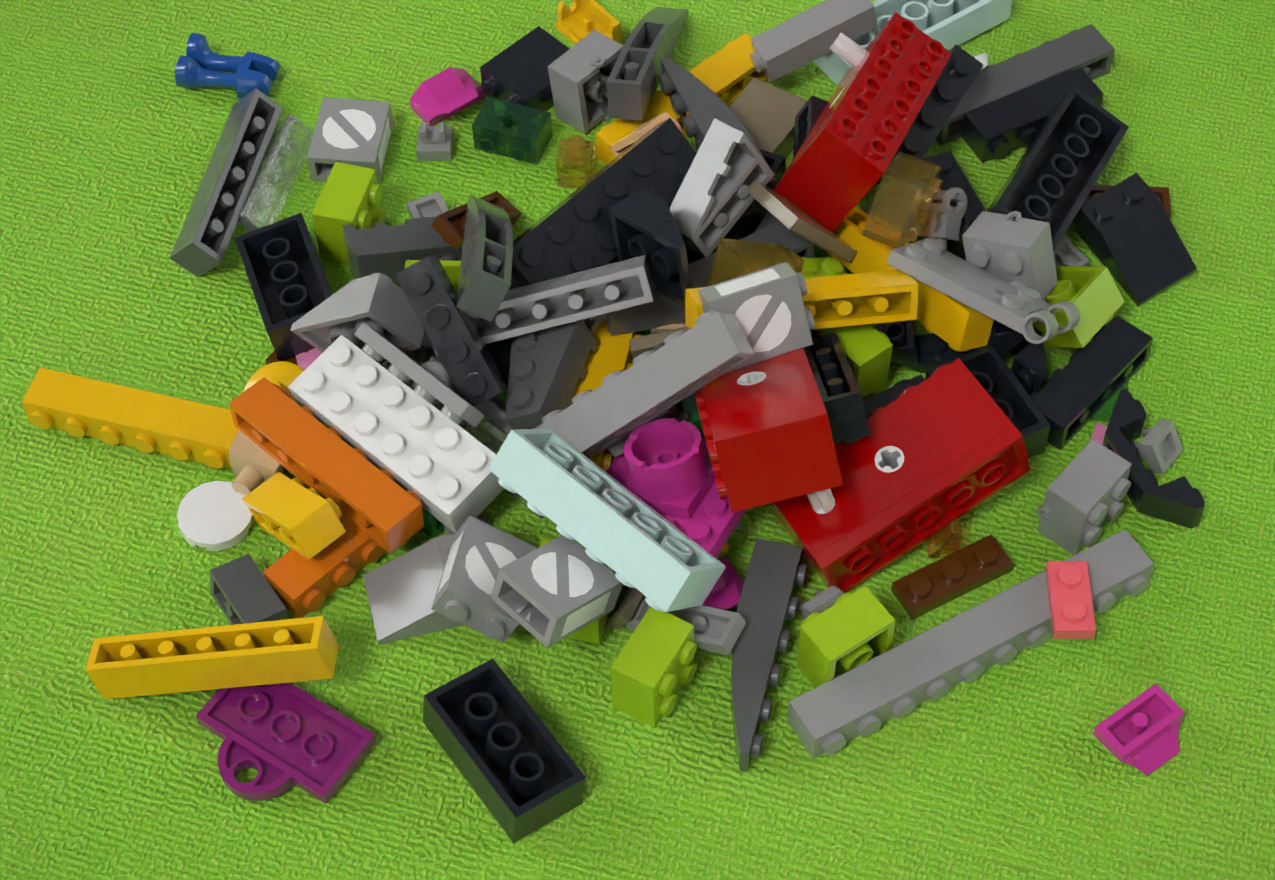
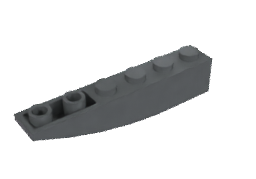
M655 7L632 30L607 80L609 118H618L624 121H643L659 84L658 74L662 73L660 59L664 57L670 59L687 20L688 9Z
M668 57L660 59L662 73L658 74L660 87L664 94H670L671 105L676 116L682 115L685 132L689 138H695L697 152L715 118L743 132L766 162L745 126L710 88ZM775 175L766 184L773 191H775L774 189L777 186ZM754 199L740 218L766 208Z
M470 195L467 205L456 308L461 309L470 317L483 318L492 322L511 286L513 258L512 225L508 213L503 208Z
M777 221L711 253L708 258L703 257L689 264L692 288L712 286L778 265L782 258H814V243L789 230L783 223ZM655 290L653 302L606 313L608 332L613 336L685 321V308Z
M756 538L737 608V613L742 615L746 624L732 648L731 706L733 733L739 770L747 773L751 758L759 759L764 735L758 734L761 722L767 724L769 722L773 699L767 698L770 687L776 689L778 687L782 669L781 664H776L778 654H786L791 631L786 630L785 627L788 619L795 620L799 597L794 596L796 586H804L808 564L801 563L802 547Z

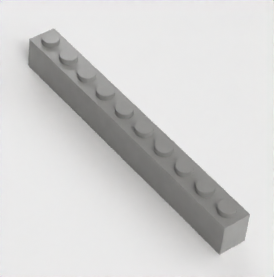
M1126 529L1065 560L1087 561L1093 610L1099 614L1112 608L1117 600L1127 595L1133 597L1143 592L1150 583L1149 579L1154 567V563ZM1045 571L789 701L788 722L811 757L814 759L824 753L826 755L834 754L842 749L847 741L859 735L865 737L874 733L885 721L893 717L897 719L903 718L911 713L916 705L928 699L934 701L941 698L954 685L962 681L965 683L972 682L985 669L995 664L1004 665L1010 662L1018 652L1029 646L1036 648L1044 644L1052 635Z

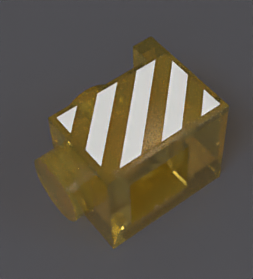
M573 135L567 139L560 138L556 156L558 187L578 189L595 175L597 160L595 159L594 141H586L579 135ZM568 169H584V175L570 174Z

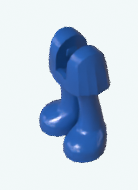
M191 33L187 42V56L181 55L177 61L175 81L177 86L189 89L198 87L236 89L238 98L245 97L255 88L268 96L272 88V81L276 79L280 71V64L270 57L252 52H247L244 56L219 55L210 50L206 36L199 33Z

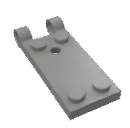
M925 238L924 240L892 249L886 264L1023 334L1024 338L1033 344L1043 343L1053 338L1055 334H1063L1074 329L1080 320L1079 310L1073 303L1061 301L1052 305L1040 299L1041 295L1035 290L1027 287L1018 288L944 250L945 246L933 239ZM1057 308H1062L1067 312L1069 316L1067 327L1058 324L1055 318ZM1040 321L1046 325L1047 331L1044 337L1035 333L1033 322Z

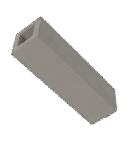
M826 0L750 39L754 52L750 55L751 62L758 73L763 71L769 81L773 82L831 52L832 50L829 48L841 32L851 40H854L878 28L875 6L870 0Z

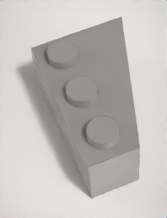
M715 118L670 206V211L685 246L706 258L709 257L755 198L748 191L753 182L756 180L766 186L775 175L743 132Z

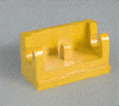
M562 0L557 6L558 22L555 23V27L574 45L594 30L621 44V23L595 0H572V5L568 9Z

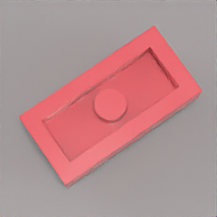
M1047 561L1045 574L1053 639H1094L1096 625L1087 561Z

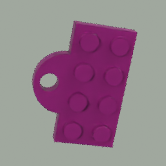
M292 683L218 689L195 716L199 725L224 740L220 746L217 758L218 769L224 784L236 796L251 801L275 798L295 784L327 804L376 743L374 733ZM246 768H253L258 771L256 778L251 782L241 783L236 780L239 772Z

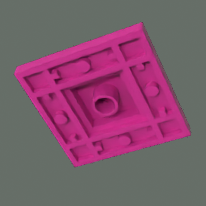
M663 418L639 426L630 434L629 440H626L624 453L617 456L606 471V473L715 558L746 511L742 510L732 513L729 498L720 500L706 440L701 438V433L695 425L684 420L678 422L676 419Z

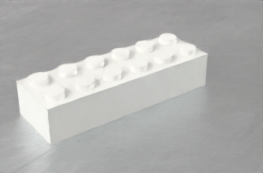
M343 335L337 338L288 386L299 406H307L319 422L326 427L331 426L337 430L343 441L349 446L361 449L370 463L379 470L381 468L387 470L395 482L405 491H413L422 501L423 508L454 533L458 532L469 516L476 518L504 489L498 483L499 478L488 470L496 456L494 452Z

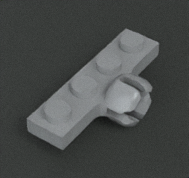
M364 322L354 335L366 343L362 348L365 353L379 363L384 358L391 363V366L387 369L404 383H407L410 379L409 387L434 407H443L441 412L459 425L465 420L476 428L485 416L457 394V389L443 363L428 361L421 365Z

